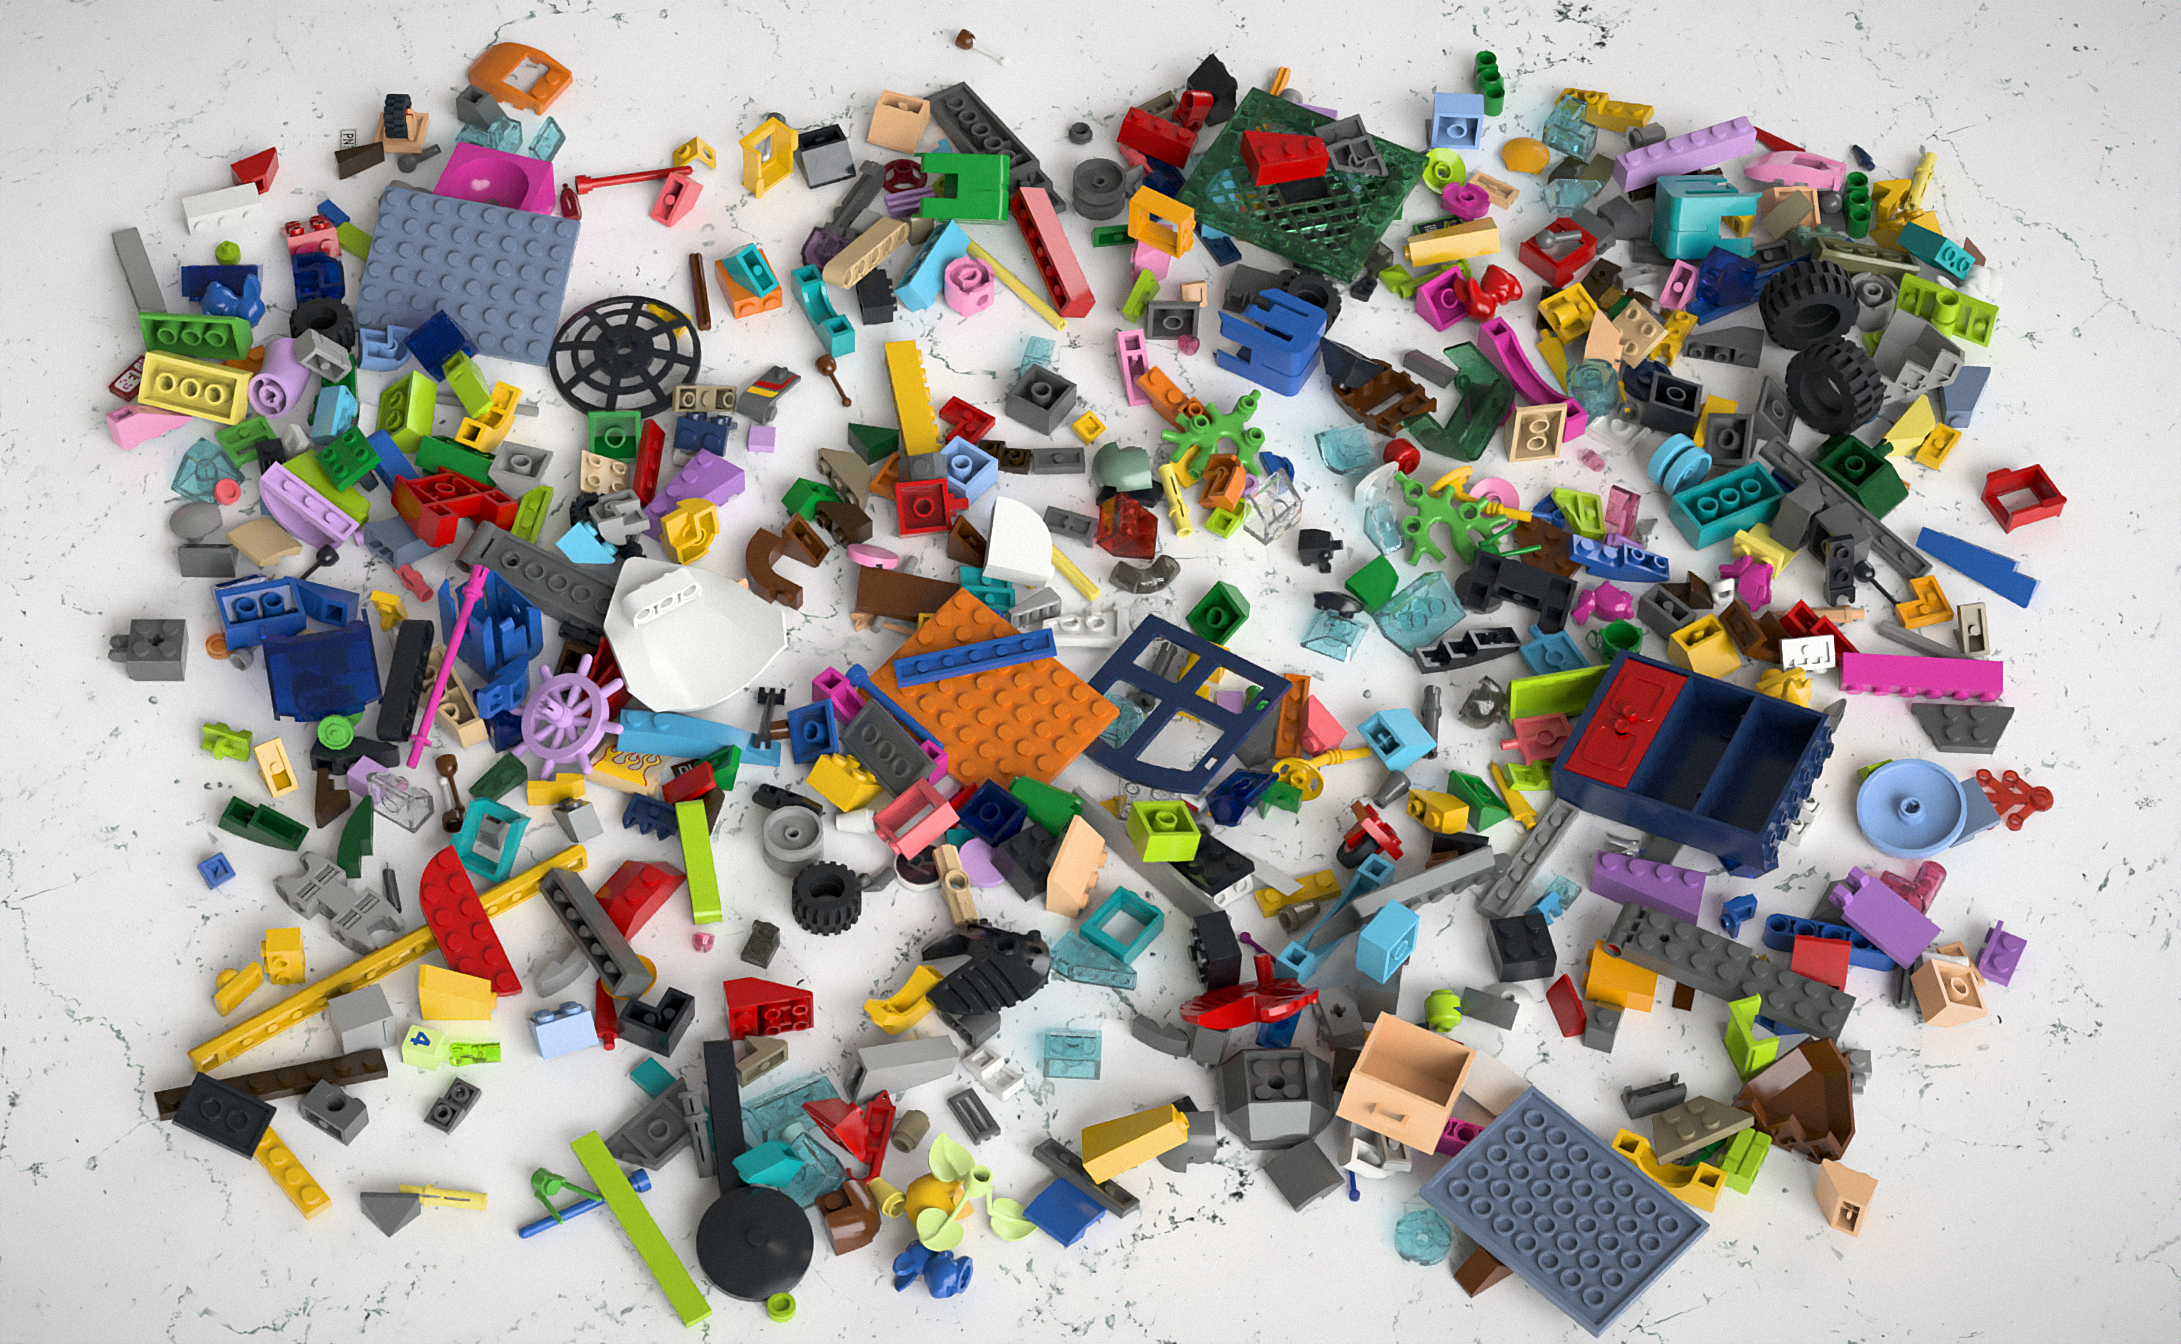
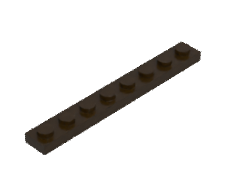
M376 1049L220 1079L219 1081L261 1101H269L309 1093L321 1079L329 1084H336L341 1087L387 1078L388 1068L382 1049ZM191 1085L154 1092V1101L160 1122L174 1118Z

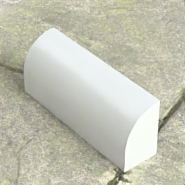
M1479 1048L1462 1091L1498 1117L1532 1085L1482 1048Z

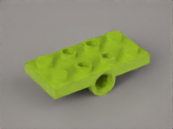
M1905 273L1902 278L1895 311L1898 307L1917 317L1922 316L1949 339L1954 335L1988 348L1992 340L2000 307L1909 273Z

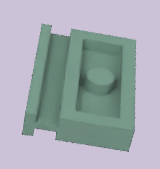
M1797 224L1795 228H1791L1784 235V238L1801 244L1803 247L1813 246L1816 236L1846 241L1845 235H1840V233L1832 230L1830 225L1817 224L1816 228Z

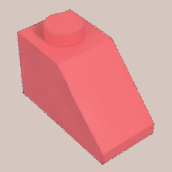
M670 172L650 217L671 228L693 209L704 186L686 175Z
M1312 694L1300 710L1299 742L1314 758L1324 754L1326 750L1339 748L1348 733Z

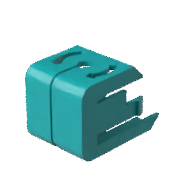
M1716 175L1660 176L1657 178L1651 240L1662 254L1670 259L1749 258L1756 254V250H1752L1753 237L1721 238V235H1719L1721 216L1755 215L1757 198L1762 196V192L1739 193V190L1730 183L1717 185V183L1727 182V178Z

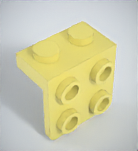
M1757 523L1748 533L1740 529L1734 536L1730 556L1738 559L1744 555H1751L1754 563L1771 564L1773 566L1771 579L1773 580L1780 575L1800 552L1799 549L1793 553L1770 538L1769 535L1772 528L1763 523Z

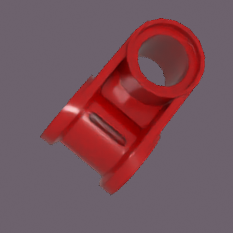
M1209 90L1184 91L1177 108L1173 112L1172 117L1174 121L1180 123L1183 128L1197 134L1213 106L1211 92Z

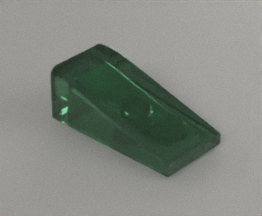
M509 752L469 788L468 792L475 799L487 797L497 801L528 779L527 767L513 753Z

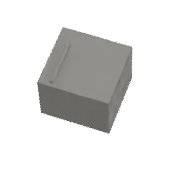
M379 983L327 1000L332 1031L343 1056L376 1049L383 1050L397 1045L394 1016Z

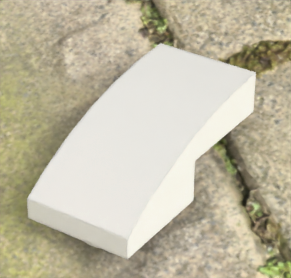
M1393 461L1379 467L1366 476L1356 487L1354 505L1364 508L1369 500H1374L1377 493L1385 496L1390 488L1394 489L1398 482L1393 477L1398 473L1399 463Z
M1812 795L1807 800H1803L1798 819L1796 821L1793 820L1789 826L1790 831L1786 841L1799 847L1822 812L1825 802L1816 799Z

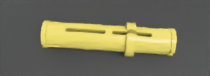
M1928 151L1927 156L1926 152H1924L1919 166L1915 168V178L1904 204L1905 210H1909V212L1920 209L1927 185L1933 178V168L1937 161V156L1933 152Z
M1164 464L1158 468L1157 472L1169 505L1168 514L1174 521L1177 536L1187 537L1193 531L1188 517L1189 508L1187 504H1184L1173 465Z
M400 1183L398 1193L440 1196V1198L420 1196L421 1204L428 1208L431 1205L486 1211L488 1193L435 1188L433 1184H426L425 1187ZM446 1197L470 1199V1201L452 1200Z

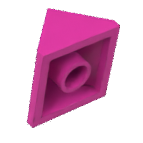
M1458 265L1451 267L1418 287L1415 312L1438 332L1444 331L1467 317L1464 304L1457 299L1453 290V282L1457 278L1465 280Z

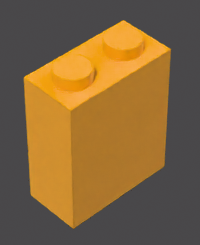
M1596 939L1594 950L1588 949L1585 964L1591 966L1590 972L1584 971L1581 988H1586L1584 1000L1597 1002L1599 999L1629 1009L1651 1013L1658 974L1623 959L1609 956L1603 950L1605 941Z

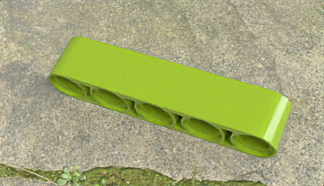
M703 799L675 803L676 818L694 925L723 922Z

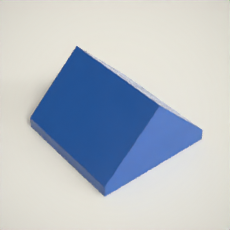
M827 698L787 712L794 764L816 763L821 754L833 755L834 753H839L832 699Z

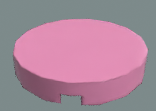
M850 544L846 551V556L851 561L868 567H876V565L883 564L882 568L893 569L897 567L899 556L896 553L867 544Z

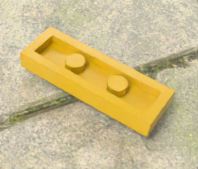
M1327 869L1294 879L1302 884L1303 887L1290 896L1283 894L1272 886L1254 892V899L1264 919L1278 915L1284 905L1315 899L1319 903L1341 896L1342 889L1332 870Z

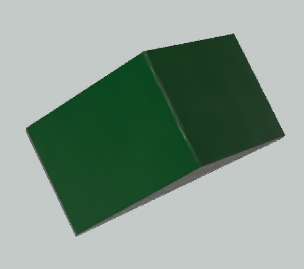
M848 423V444L869 466L899 450V430Z

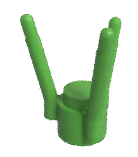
M540 1167L531 1178V1186L536 1190L534 1197L543 1203L558 1224L561 1225L564 1221L546 1196L557 1194L561 1187L598 1202L602 1201L601 1196L566 1181L565 1177Z

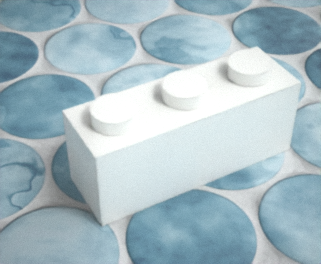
M255 182L181 198L184 218L190 236L264 220L262 203Z

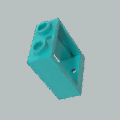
M1910 221L1907 222L1896 240L1897 244L1908 252L1913 253L1915 257L1925 264L1961 280H1964L1976 260L1947 237Z
M1120 885L1081 925L1079 929V944L1124 972L1163 931L1165 914L1157 906L1150 905L1135 892L1128 891ZM1120 910L1147 926L1128 947L1101 930Z

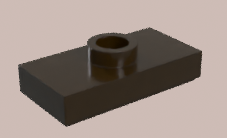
M1600 257L1580 284L1591 299L1598 303L1612 286L1614 275L1622 272V267Z

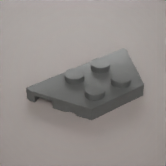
M1912 703L1910 711L1913 716L1917 715L1923 723L1922 729L1932 738L1933 744L1939 752L1993 755L1999 740L2002 738L2009 721L2014 715L2015 707Z
M682 1076L604 1142L614 1159L659 1171L692 1142L689 1125L683 1123L685 1114L682 1100L678 1099L679 1093L688 1091L685 1079Z

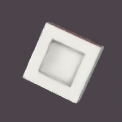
M1205 786L1198 795L1178 793L1176 800H1183L1188 809L1199 814L1214 799L1215 791Z

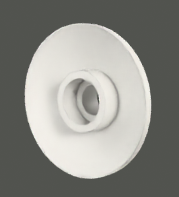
M1501 982L1491 985L1484 991L1485 993L1520 1004L1512 1030L1526 1026L1533 1019L1536 1009L1535 1001L1531 993L1524 987L1515 983Z

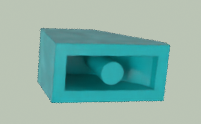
M754 243L739 246L721 259L732 279L759 299L780 285Z

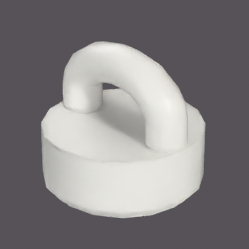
M1725 578L1709 582L1708 588L1714 602L1725 604L1735 597L1734 579ZM1719 592H1729L1726 597H1718Z

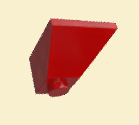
M840 1098L805 1102L801 1106L829 1140L860 1162L865 1159L868 1124L861 1117L864 1112L851 1101L847 1104Z

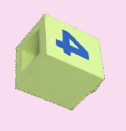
M413 1024L401 1046L403 1063L432 1071L437 1070L440 1061L444 1062L448 1053V1045H445L443 1032Z

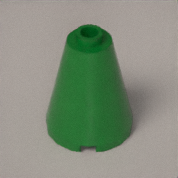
M1023 775L1021 778L1016 776L1008 787L1010 791L1009 798L1033 824L1039 821L1057 840L1055 845L1062 841L1058 836L1062 832L1067 833L1074 815H1081L1083 808L1079 805L1086 804V800L1081 796Z

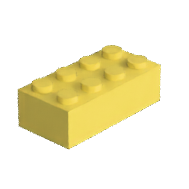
M153 350L146 352L137 402L229 425H237L245 422L249 402L248 385L254 373L170 352Z

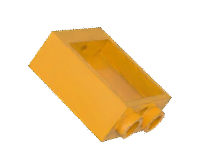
M1142 185L1130 199L1128 236L1177 259H1180L1185 252L1191 250L1194 244V238H1192L1193 229L1196 224L1194 209ZM1150 213L1178 225V233L1149 220Z

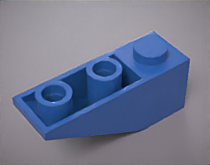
M294 578L305 614L321 623L345 629L357 618L359 593Z

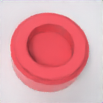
M230 478L220 480L213 488L215 500L224 506L235 503L241 495L240 486L235 480Z

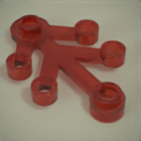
M1979 769L1976 772L1975 778L1981 787L1988 786L1996 792L1984 793L1992 804H1997L1994 808L2000 817L2015 804L2025 805L2017 813H2011L2008 816L2006 826L2011 831L2021 830L2024 821L2035 811L2045 812L2053 806L2054 798L2048 788L2044 786L2033 788L2013 770H2006L2003 773L2001 782L1994 778L1987 769ZM2016 787L2023 794L2014 793L2009 788Z

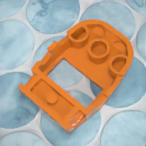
M503 42L489 48L473 62L468 71L469 83L490 93L496 102L500 104L503 101L511 103L513 108L522 111L529 107L536 110V115L541 116L573 82L572 72L550 55L536 48L514 42ZM528 57L531 62L535 64L541 63L548 67V71L525 94L503 81Z

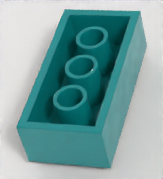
M1756 461L1673 495L1668 517L1692 547L1699 551L1735 536L1740 529L1747 531L1757 523H1766L1773 520L1780 510L1779 502L1785 492L1762 464Z

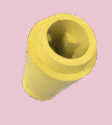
M877 1177L870 1182L868 1188L884 1215L896 1218L905 1212L906 1195L881 1177Z

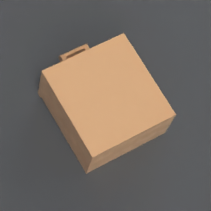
M1381 1011L1352 1069L1336 1115L1433 1155L1463 1089L1477 1051Z

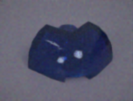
M326 252L291 255L297 305L300 303L304 304L305 300L309 298L313 300L319 296L321 298H326V296L332 297V300L343 299L346 287L341 260L338 261L336 258L327 256Z

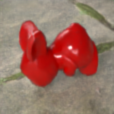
M1494 264L1487 266L1486 272L1482 276L1480 287L1472 276L1469 277L1468 282L1460 278L1453 282L1454 294L1464 304L1467 316L1480 324L1494 318L1496 307L1499 304L1505 306L1508 302L1520 300L1523 295L1522 287L1517 278Z

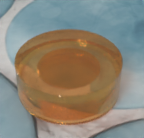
M215 633L206 640V652L212 659H226L233 652V650L227 651L222 633Z

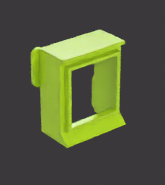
M1758 992L1754 993L1752 997L1728 1003L1731 1014L1725 1038L1722 1039V1043L1743 1084L1776 1060L1775 1056L1779 1044L1777 1036L1756 1041L1751 1032L1755 1015H1758L1761 1004V997Z

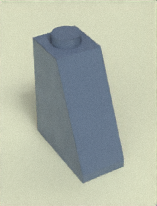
M1962 366L1953 384L1937 387L1943 424L1951 428L1969 427L1987 388L1991 367Z
M402 517L364 524V545L397 571L402 565H410L447 546L443 545L440 548L428 546L424 540L416 536Z

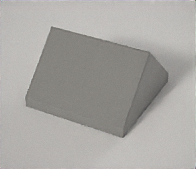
M503 440L488 475L505 494L515 500L539 487L554 452Z

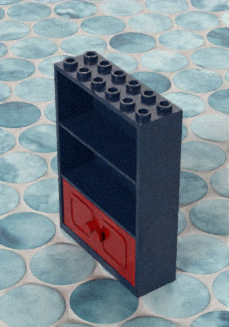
M1620 648L1550 770L1555 799L1558 797L1580 808L1582 811L1765 872L1769 863H1773L1776 860L1781 841H1786L1790 831V824L1793 820L1796 821L1798 819L1803 800H1807L1810 797L1814 780L1819 779L1822 774L1823 763L1826 758L1829 759L1833 754L1834 743H1832L1831 739L1833 727L1830 726L1828 714Z

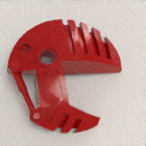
M1261 953L1260 955L1253 956L1257 980L1217 988L1205 992L1203 995H1197L1192 1000L1188 999L1185 1001V1004L1180 1005L1179 1015L1183 1021L1216 1030L1238 1028L1252 1022L1274 1023L1289 1018L1309 1004L1318 1003L1319 990L1318 987H1304L1303 984L1297 982V978H1274L1270 954Z

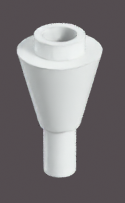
M1923 951L1922 956L1916 959L1917 970L1930 959L1969 967L1968 956L1950 957L1949 955Z

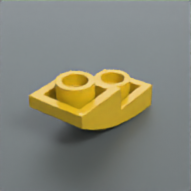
M557 773L555 782L528 780L527 784L528 806L552 805L569 797L577 799L585 795L584 774Z

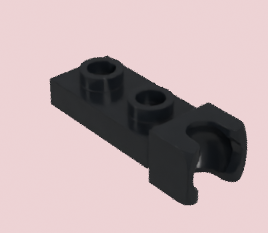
M1852 534L1826 538V569L1823 596L1831 607L1837 605V599L1840 595L1848 597L1850 604L1855 602L1856 587L1853 585L1855 538Z

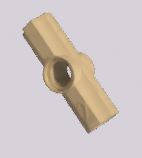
M951 844L941 845L933 850L932 856L942 885L941 896L947 902L954 927L959 928L960 926L977 923L978 916L968 887L970 879L963 870L957 848ZM950 884L958 885L960 889L953 888Z

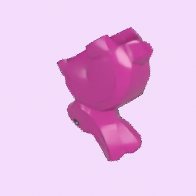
M1744 555L1736 559L1733 565H1719L1718 570L1721 573V579H1738L1737 592L1741 599L1749 605L1751 612H1757L1761 606L1771 603L1772 591L1770 585L1771 574L1773 573V566L1771 564L1754 563L1751 555Z
M1606 580L1596 587L1594 591L1582 590L1578 597V605L1571 610V615L1576 618L1579 626L1585 625L1590 613H1596L1607 622H1613L1616 618L1631 620L1634 616L1631 607L1633 596L1626 591L1618 590Z

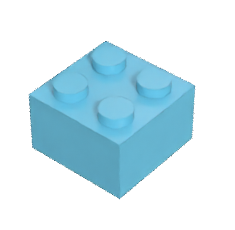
M1391 899L1385 907L1380 906L1373 920L1369 924L1365 923L1357 934L1359 941L1355 950V955H1357L1355 968L1383 985L1415 950L1420 915L1394 899Z

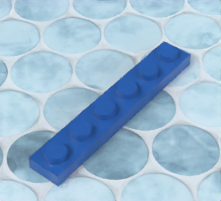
M1052 628L897 659L893 660L900 689L1057 656Z

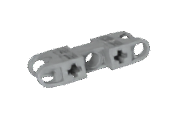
M306 851L299 857L302 867L307 871L306 875L300 878H291L289 876L285 878L279 875L273 880L275 891L292 910L308 921L319 912L330 920L331 937L349 950L362 956L378 950L376 943L370 937L371 933L377 930L398 933L404 928V921L401 915L385 898L369 887L361 894H355L346 888L347 879L345 871L327 858L314 852Z

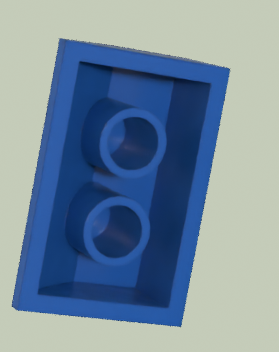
M294 576L214 591L221 632L227 651L295 639L299 632L306 629V614Z

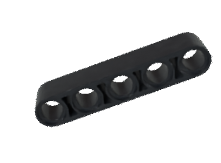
M405 619L401 622L376 726V734L379 741H409L408 737L412 733L434 639V624L431 620Z

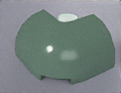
M1116 441L1104 445L1095 454L1092 462V473L1100 487L1105 485L1117 488V492L1152 488L1151 469L1146 449L1128 446L1119 450Z

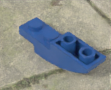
M1572 534L1568 539L1569 560L1586 565L1587 574L1623 582L1656 583L1667 582L1670 579L1668 558L1625 543L1617 549L1576 534Z
M521 654L496 671L494 681L477 692L476 705L479 718L489 719L501 710L512 711L524 701L530 690L529 659L527 654Z

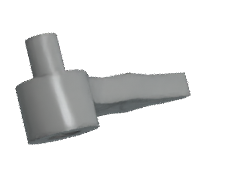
M1657 518L1645 520L1637 528L1639 536L1637 543L1643 544L1642 550L1648 548V535L1652 534L1654 527L1657 525Z

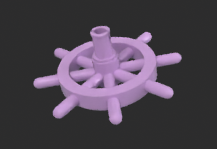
M590 654L583 655L577 673H565L553 677L549 667L541 665L539 673L544 683L532 694L526 706L519 705L514 710L509 711L510 714L522 716L521 729L524 741L508 752V757L511 760H515L530 750L543 759L544 764L538 781H549L555 764L563 765L576 761L579 762L584 774H590L593 767L587 755L599 744L605 732L621 734L624 730L621 724L608 722L609 705L607 700L608 696L622 688L623 681L620 678H616L603 688H600L596 683L587 678L593 659ZM570 689L567 701L564 703L560 693ZM582 689L586 690L589 697L577 704ZM592 708L591 718L580 716ZM540 720L549 721L548 725L538 730ZM580 727L586 728L582 736L579 737L577 730ZM554 734L550 748H545L541 742ZM565 735H567L571 745L561 748Z

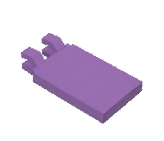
M1857 866L1852 868L1844 880L1856 893L1852 896L1851 892L1839 883L1828 897L1829 901L1844 911L1841 918L1906 970L1942 930L1878 878H1868L1867 873Z

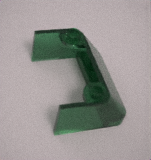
M1471 341L1446 347L1442 351L1458 368L1454 376V386L1462 396L1445 428L1428 412L1403 418L1400 424L1426 450L1461 462L1470 463L1479 460L1515 400L1516 393L1512 383Z

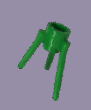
M1513 523L1490 538L1479 541V547L1474 549L1473 554L1475 558L1477 550L1480 549L1506 558L1537 551L1542 546L1535 545L1500 553L1496 545L1492 546L1491 543L1515 529L1517 524Z

